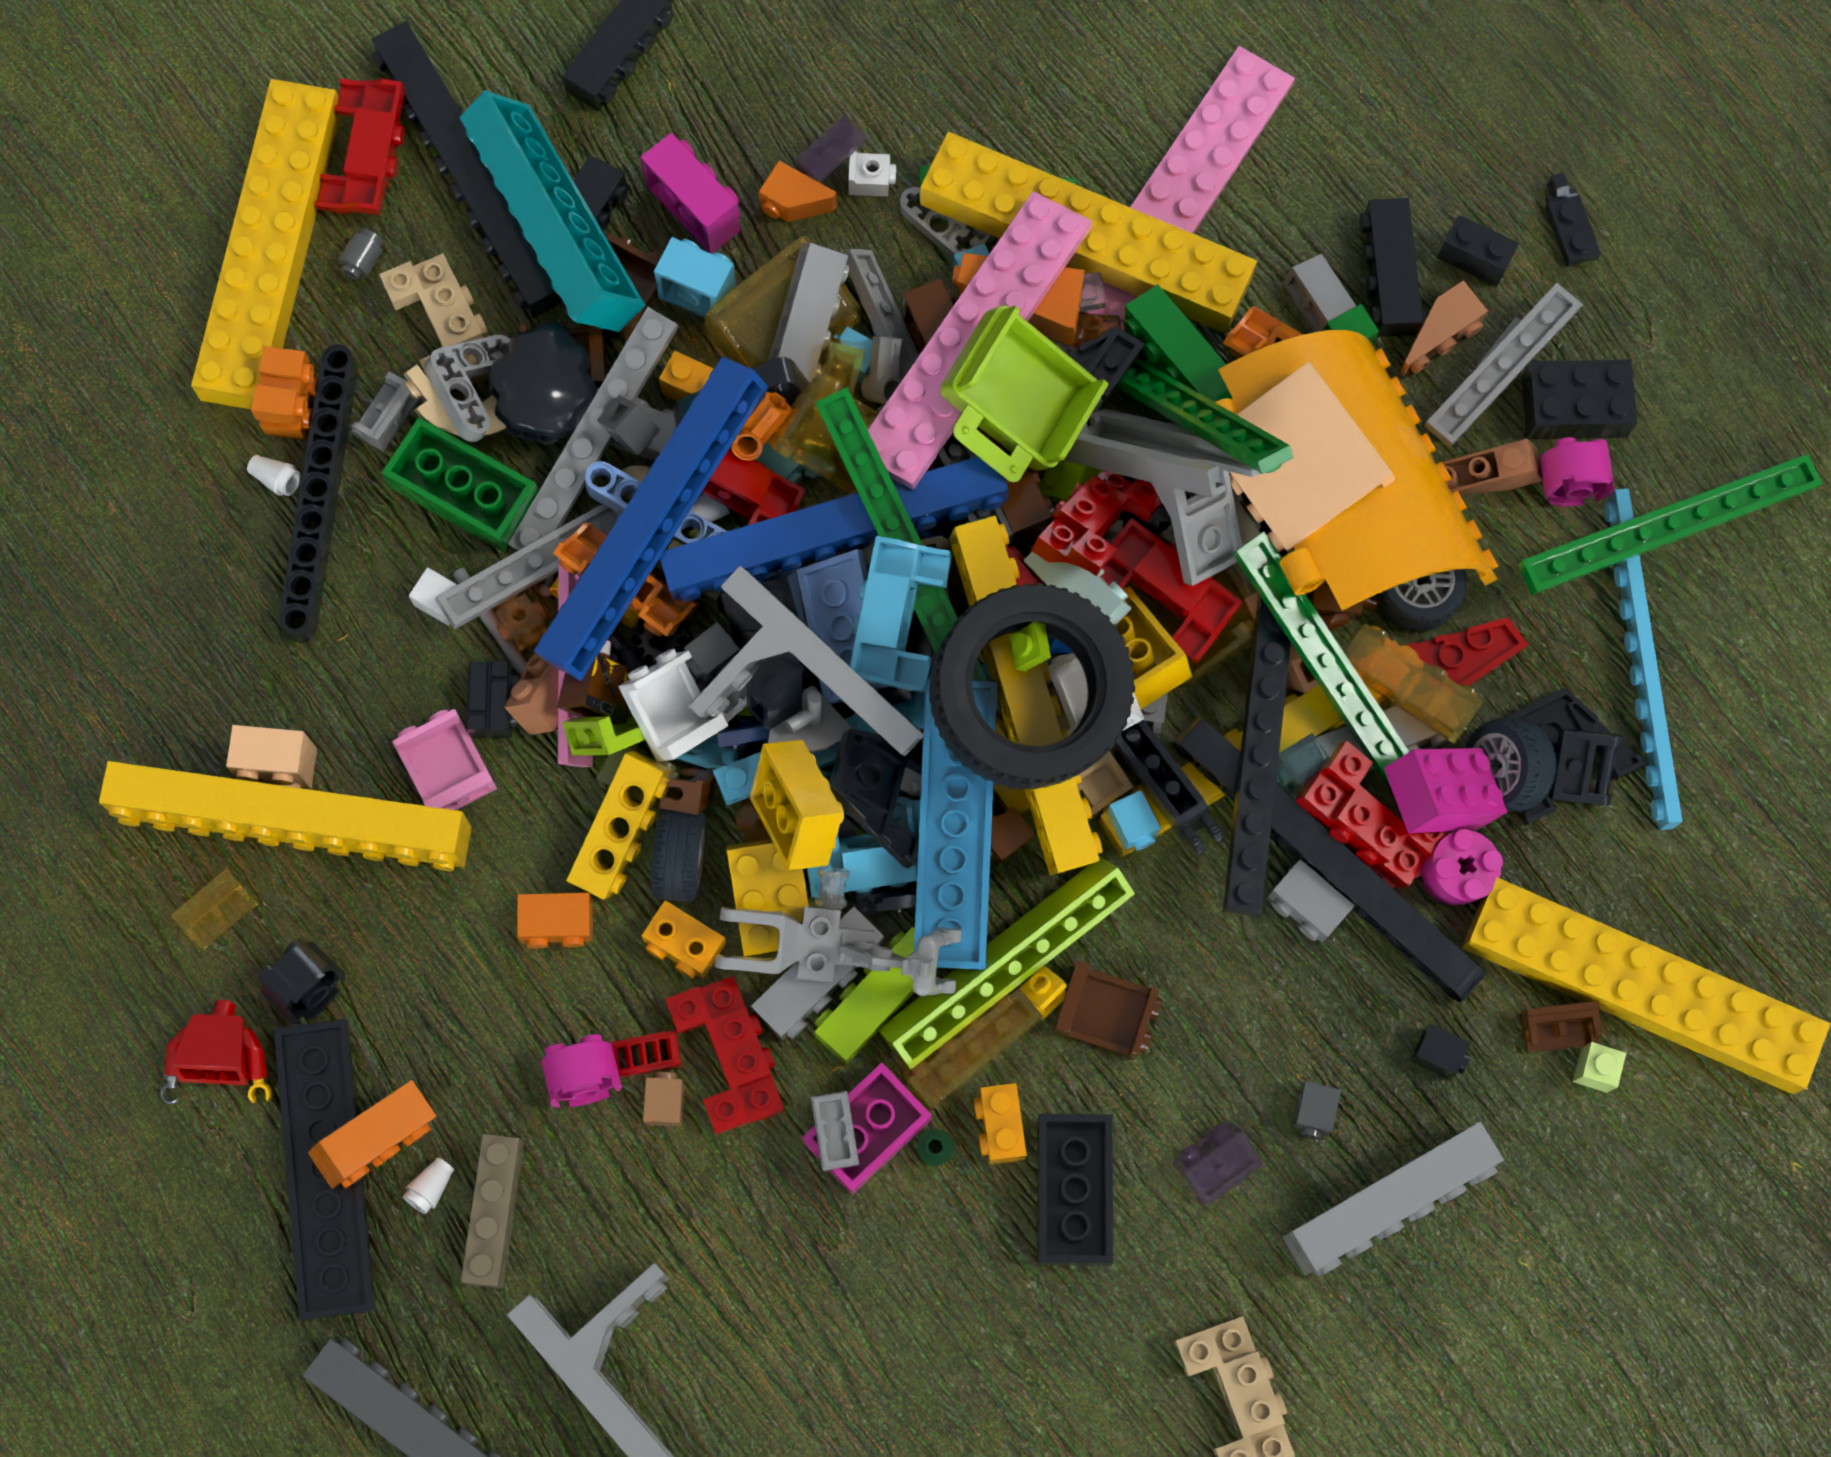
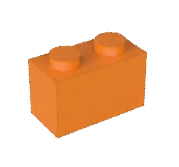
M590 893L519 894L517 903V937L520 942L527 943V948L540 949L547 948L548 943L562 942L563 947L577 948L583 947L584 942L593 941V899Z

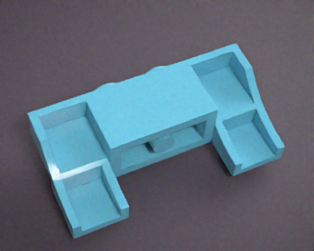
M876 536L868 578L863 580L860 588V600L863 603L861 613L856 615L853 623V635L856 638L850 667L866 682L925 693L932 658L905 652L918 585L924 584L946 588L953 555L951 551Z
M920 800L904 802L907 829L919 835ZM837 832L836 847L832 850L828 866L807 868L811 897L849 891L865 893L871 891L874 887L887 885L890 887H902L908 882L917 881L918 855L916 863L907 869L870 834L839 839Z

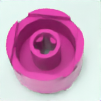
M1572 437L1562 438L1555 442L1554 448L1541 454L1540 467L1545 499L1549 497L1550 504L1562 507L1585 505L1584 499L1595 496V502L1609 497L1614 492L1610 453L1606 440L1595 439L1589 442H1576V439Z
M1467 829L1452 832L1438 842L1433 855L1427 858L1420 869L1423 878L1422 884L1426 892L1441 904L1455 906L1471 903L1485 897L1493 890L1496 878H1500L1503 865L1502 855L1488 838L1478 832Z
M600 1034L585 1036L580 1039L579 1044L567 1047L565 1044H555L544 1049L545 1057L541 1060V1065L551 1106L560 1107L559 1101H568L570 1107L587 1105L610 1097L608 1090L615 1087L616 1092L621 1090L622 1085L612 1044L602 1041Z

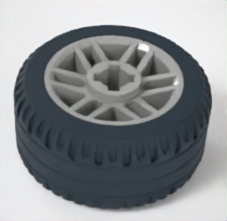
M1456 569L1439 572L1392 587L1376 594L1378 599L1377 607L1386 619H1389L1391 623L1405 630L1427 631L1445 624L1461 605L1467 589L1466 570Z
M1494 719L1480 725L1468 738L1464 748H1483L1485 755L1489 759L1492 774L1498 788L1502 792L1503 802L1507 811H1524L1538 805L1546 798L1552 788V784H1554L1557 767L1556 754L1552 742L1549 741L1550 738L1538 725L1523 719Z
M666 809L660 811L654 837L651 867V892L657 899L692 902L698 897L706 844V815L703 812L697 816Z

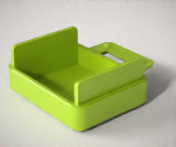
M1001 305L983 314L941 383L940 392L945 400L962 413L953 428L955 439L1006 480L1017 482L1021 479L1027 467L1035 471L1052 468L1059 461L1065 459L1107 388L1108 382L1104 379L1097 380L1019 315L1020 309L1016 305L1011 307ZM979 426L982 430H984L987 434H989L992 438L999 442L1003 447L1012 453L1011 456L1007 455L1003 450H1001L998 446H996L993 442H991L988 438L981 434L977 430V427Z

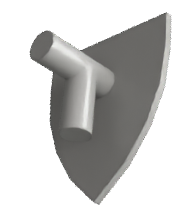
M812 685L805 689L802 694V711L772 728L769 733L768 743L803 740L809 752L812 753L826 750L839 744L843 733L853 728Z

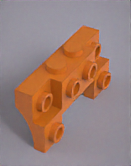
M1253 306L1249 308L1235 328L1228 333L1223 344L1230 347L1229 352L1232 355L1241 358L1266 346L1303 334Z
M585 522L568 539L560 542L553 554L560 558L558 563L565 570L574 575L577 572L583 574L608 535L590 522ZM652 569L628 608L639 613L638 616L645 620L643 625L646 629L661 637L662 634L665 636L674 634L682 622L691 618L700 602L696 599L688 602L674 601L666 578Z

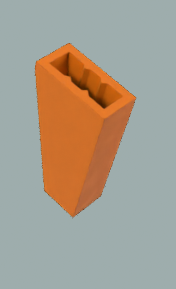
M963 253L961 266L955 265L952 278V286H958V299L988 256ZM1065 267L1028 322L1044 336L1065 345L1073 346L1084 288L1085 270Z

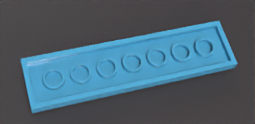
M928 679L925 691L914 951L917 949L919 939L933 931H937L938 926L947 929L959 928L962 929L961 942L940 946L937 968L985 970L993 782L990 780L986 781L982 779L983 777L973 774L971 769L965 768L953 756V752L946 748L944 740L938 734L939 730L935 727L934 717L931 714V703H929L930 679ZM972 681L976 706L986 723L996 732L998 682Z

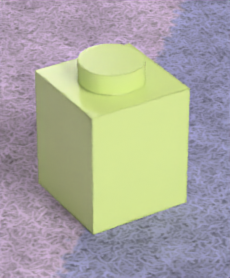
M1593 1042L1585 1045L1580 1050L1572 1082L1606 1093L1618 1088L1626 1053Z

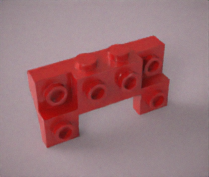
M340 78L341 88L334 111L339 115L354 117L343 170L346 176L321 173L320 179L322 182L315 206L319 210L349 215L353 211L380 216L385 190L389 188L391 178H395L398 172V158H395L397 146H402L405 135L404 126L399 121L405 87L400 81L388 79L358 81Z
M731 446L701 493L748 519L746 526L794 512L805 489L766 468L760 461H747L738 458L733 453Z
M1103 470L1098 476L1094 474L1085 485L1081 482L1078 483L1070 494L1069 501L1062 500L1057 505L1051 515L1055 520L1038 536L1032 552L1048 563H1069L1097 576L1101 568L1114 558L1118 550L1102 537L1118 521L1122 510L1130 512L1148 522L1152 514L1159 507L1163 506V503L1151 483L1137 479L1132 484L1119 474Z
M1131 518L1111 544L1118 550L1114 558L1102 567L1105 572L1101 577L1108 585L1114 581L1123 590L1132 581L1181 618L1184 622L1172 638L1186 654V657L1197 664L1216 642L1222 630L1241 609L1243 601L1212 579V576L1193 586L1184 583L1177 546L1172 543H1164Z
M1347 740L1340 742L1321 769L1303 786L1294 801L1330 830L1329 833L1335 840L1346 844L1355 851L1356 856L1362 862L1374 867L1397 888L1408 887L1425 860L1433 855L1436 845L1450 831L1408 833L1402 820L1359 785L1373 762Z
M734 975L702 988L698 986L665 999L678 1034L704 1025L707 1026L730 1090L703 1100L716 1135L785 1112L770 1072L771 1068L776 1067L769 1047L762 1049L757 1035L763 1033L756 1013L748 1014Z

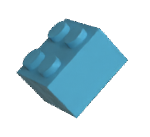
M671 237L654 270L659 299L720 324L736 293L733 263L721 253L713 252L710 254L701 250L696 243L690 240L682 239L680 241Z

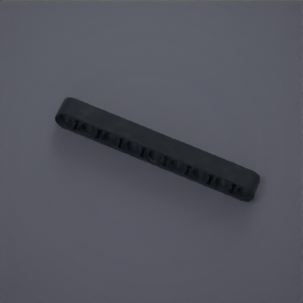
M342 344L328 346L323 351L279 614L281 627L291 640L298 643L311 640L317 631L358 376V366L350 349ZM340 360L347 361L344 367L339 369L333 368L336 362ZM342 392L338 399L327 400L331 393ZM330 423L337 424L333 431L322 432L326 425ZM322 456H332L328 463L324 465L317 464ZM319 487L327 488L322 496L312 497L315 489ZM315 519L322 520L318 528L314 530L306 529L310 521ZM316 552V556L312 561L307 563L301 562L302 557L306 553ZM305 584L311 585V589L307 594L302 596L296 595V591L300 586ZM298 617L306 618L302 627L298 629L291 628V623L294 619Z

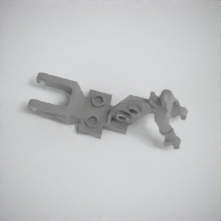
M804 905L803 921L801 923L784 911H760L721 907L720 920L771 925L779 930L780 935L778 953L775 958L724 957L723 955H716L714 966L716 968L778 974L798 961L797 979L833 982L835 964L867 967L875 971H890V967L902 968V975L909 974L913 979V990L917 995L955 993L956 980L936 977L940 946L960 943L962 929H947L938 926L937 931H933L919 939L917 949L908 957H903L893 953L891 948L876 946L874 930L839 927L841 910L837 908L826 909Z

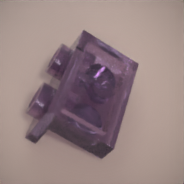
M843 116L796 158L797 170L821 182L866 142V136Z
M1228 1121L1213 1127L1209 1131L1208 1136L1199 1143L1190 1145L1182 1150L1179 1157L1173 1161V1165L1176 1170L1184 1175L1199 1201L1203 1205L1208 1206L1262 1166L1263 1162L1244 1131Z

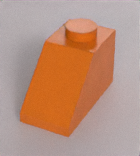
M778 161L758 192L759 205L763 212L774 219L780 217L787 222L834 212L837 207L836 191L781 161Z

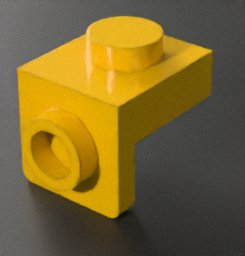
M1043 966L1018 991L1032 1011L1044 1020L1065 999L1066 991L1064 989L1066 984L1055 973Z

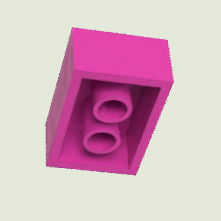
M670 133L641 156L645 186L708 253L712 254L740 232L739 199L730 187H722L716 180L715 172L707 163L701 164L694 157L695 153L692 147L684 139L679 141Z
M1483 748L1413 749L1384 767L1408 833L1459 831L1461 829L1478 830L1507 813L1502 792L1496 784L1489 759L1485 755Z
M880 1063L848 1094L859 1165L829 1170L851 1195L861 1188L932 1119L929 1111L883 1063ZM813 1126L802 1137V1141L821 1161L816 1126Z

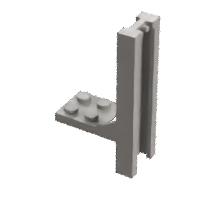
M1102 409L1090 415L1091 425L1087 427V423H1085L1064 460L1151 482L1171 517L1183 582L1193 586L1237 563L1232 552L1242 546L1229 472L1250 477L1260 473L1180 425L1109 409ZM1185 491L1196 493L1197 495L1186 500Z
M739 566L722 584L721 588L763 627L689 706L699 717L708 719L710 716H714L717 718L729 706L730 701L727 699L735 689L741 692L754 676L751 672L755 667L762 665L766 658L789 652L796 656L901 755L906 756L923 738L922 732L868 682L862 679L841 657L743 567Z
M655 1263L573 1337L567 1333L542 1302L532 1295L527 1296L507 1314L628 1457H674L601 1372L614 1328L617 1326L625 1328L640 1314L636 1308L645 1300L650 1303L654 1302L667 1290L664 1283L669 1278Z

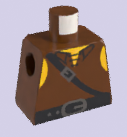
M606 641L582 681L565 673L557 708L577 717L610 716L612 725L627 724L628 705L618 687L627 681V669L625 666L609 659L610 641Z

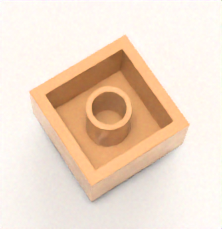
M232 725L226 767L238 780L311 789L317 748L304 731Z

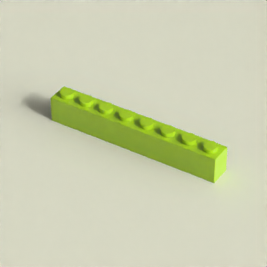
M1100 856V861L1088 865L986 945L985 970L956 968L943 978L956 980L955 993L920 996L880 1027L878 1032L894 1055L911 1070L1135 895L1119 868Z

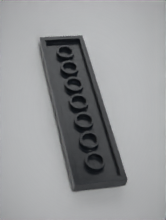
M341 1019L274 1029L299 1321L376 1311L364 1178L362 1177L346 1189L342 1183L332 1189L308 1154L319 1141L358 1116L349 1021Z

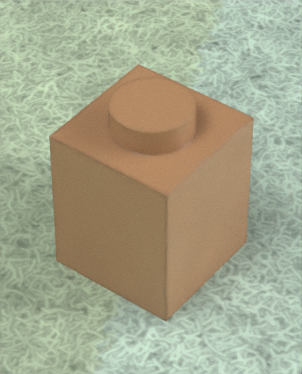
M656 1072L655 1078L646 1077L643 1114L645 1125L682 1127L685 1084L683 1079H677L676 1073Z

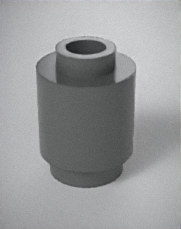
M360 228L357 233H353L337 260L341 266L340 271L353 280H358L359 277L366 279L383 251L381 248L384 243L383 239L366 228Z

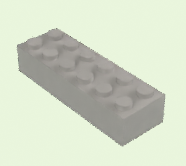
M1480 1121L1284 1235L1282 1238L1303 1274L1307 1275L1314 1272L1319 1277L1341 1265L1342 1263L1338 1257L1346 1254L1349 1259L1372 1247L1373 1243L1370 1240L1372 1237L1377 1236L1380 1241L1404 1228L1405 1226L1401 1220L1408 1218L1409 1222H1412L1435 1210L1436 1207L1433 1204L1435 1200L1438 1199L1440 1204H1443L1467 1191L1464 1183L1469 1182L1472 1187L1498 1173L1495 1165L1504 1161Z

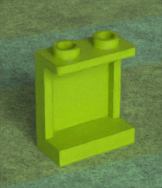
M630 709V717L627 720V724L612 725L610 716L579 717L562 722L572 756L610 755L644 741L645 738Z

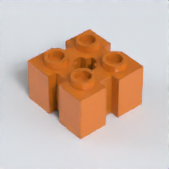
M264 346L259 367L260 379L259 384L255 386L251 412L256 420H260L259 425L265 435L305 440L307 429H310L313 409L309 408L310 402H313L318 382L314 365L310 364L305 351Z

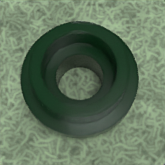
M931 1129L923 1133L919 1138L917 1152L921 1160L926 1164L939 1166L946 1163L952 1156L953 1142L946 1132L939 1129ZM939 1141L942 1144L941 1152L937 1154L931 1153L928 1149L929 1143Z

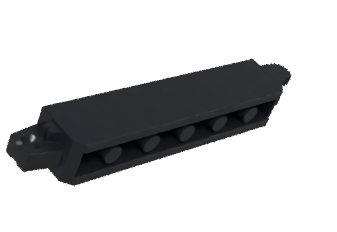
M1144 719L1123 730L1120 738L1113 746L1115 752L1180 839H1186L1198 855L1205 851L1201 838L1195 833L1202 827L1207 830L1209 836L1216 842L1224 838L1222 831L1210 816L1209 807L1204 798Z

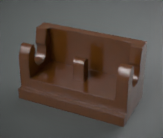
M689 767L682 770L681 773L683 775H691L694 778L691 780L680 778L669 780L667 785L675 787V792L668 797H662L659 808L698 816L713 803L716 786L713 770L717 768L711 767L709 770Z
M1598 1001L1532 1008L1519 1014L1526 1053L1584 1047L1591 1042L1598 1044V1038H1602Z

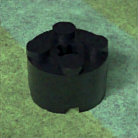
M300 938L292 941L285 949V955L275 964L264 968L258 976V981L262 983L261 994L293 1025L302 1024L298 1019L305 1015L311 1020L320 1014L339 993L340 990L336 987L339 978L343 982L346 978L345 972L314 942L304 943Z

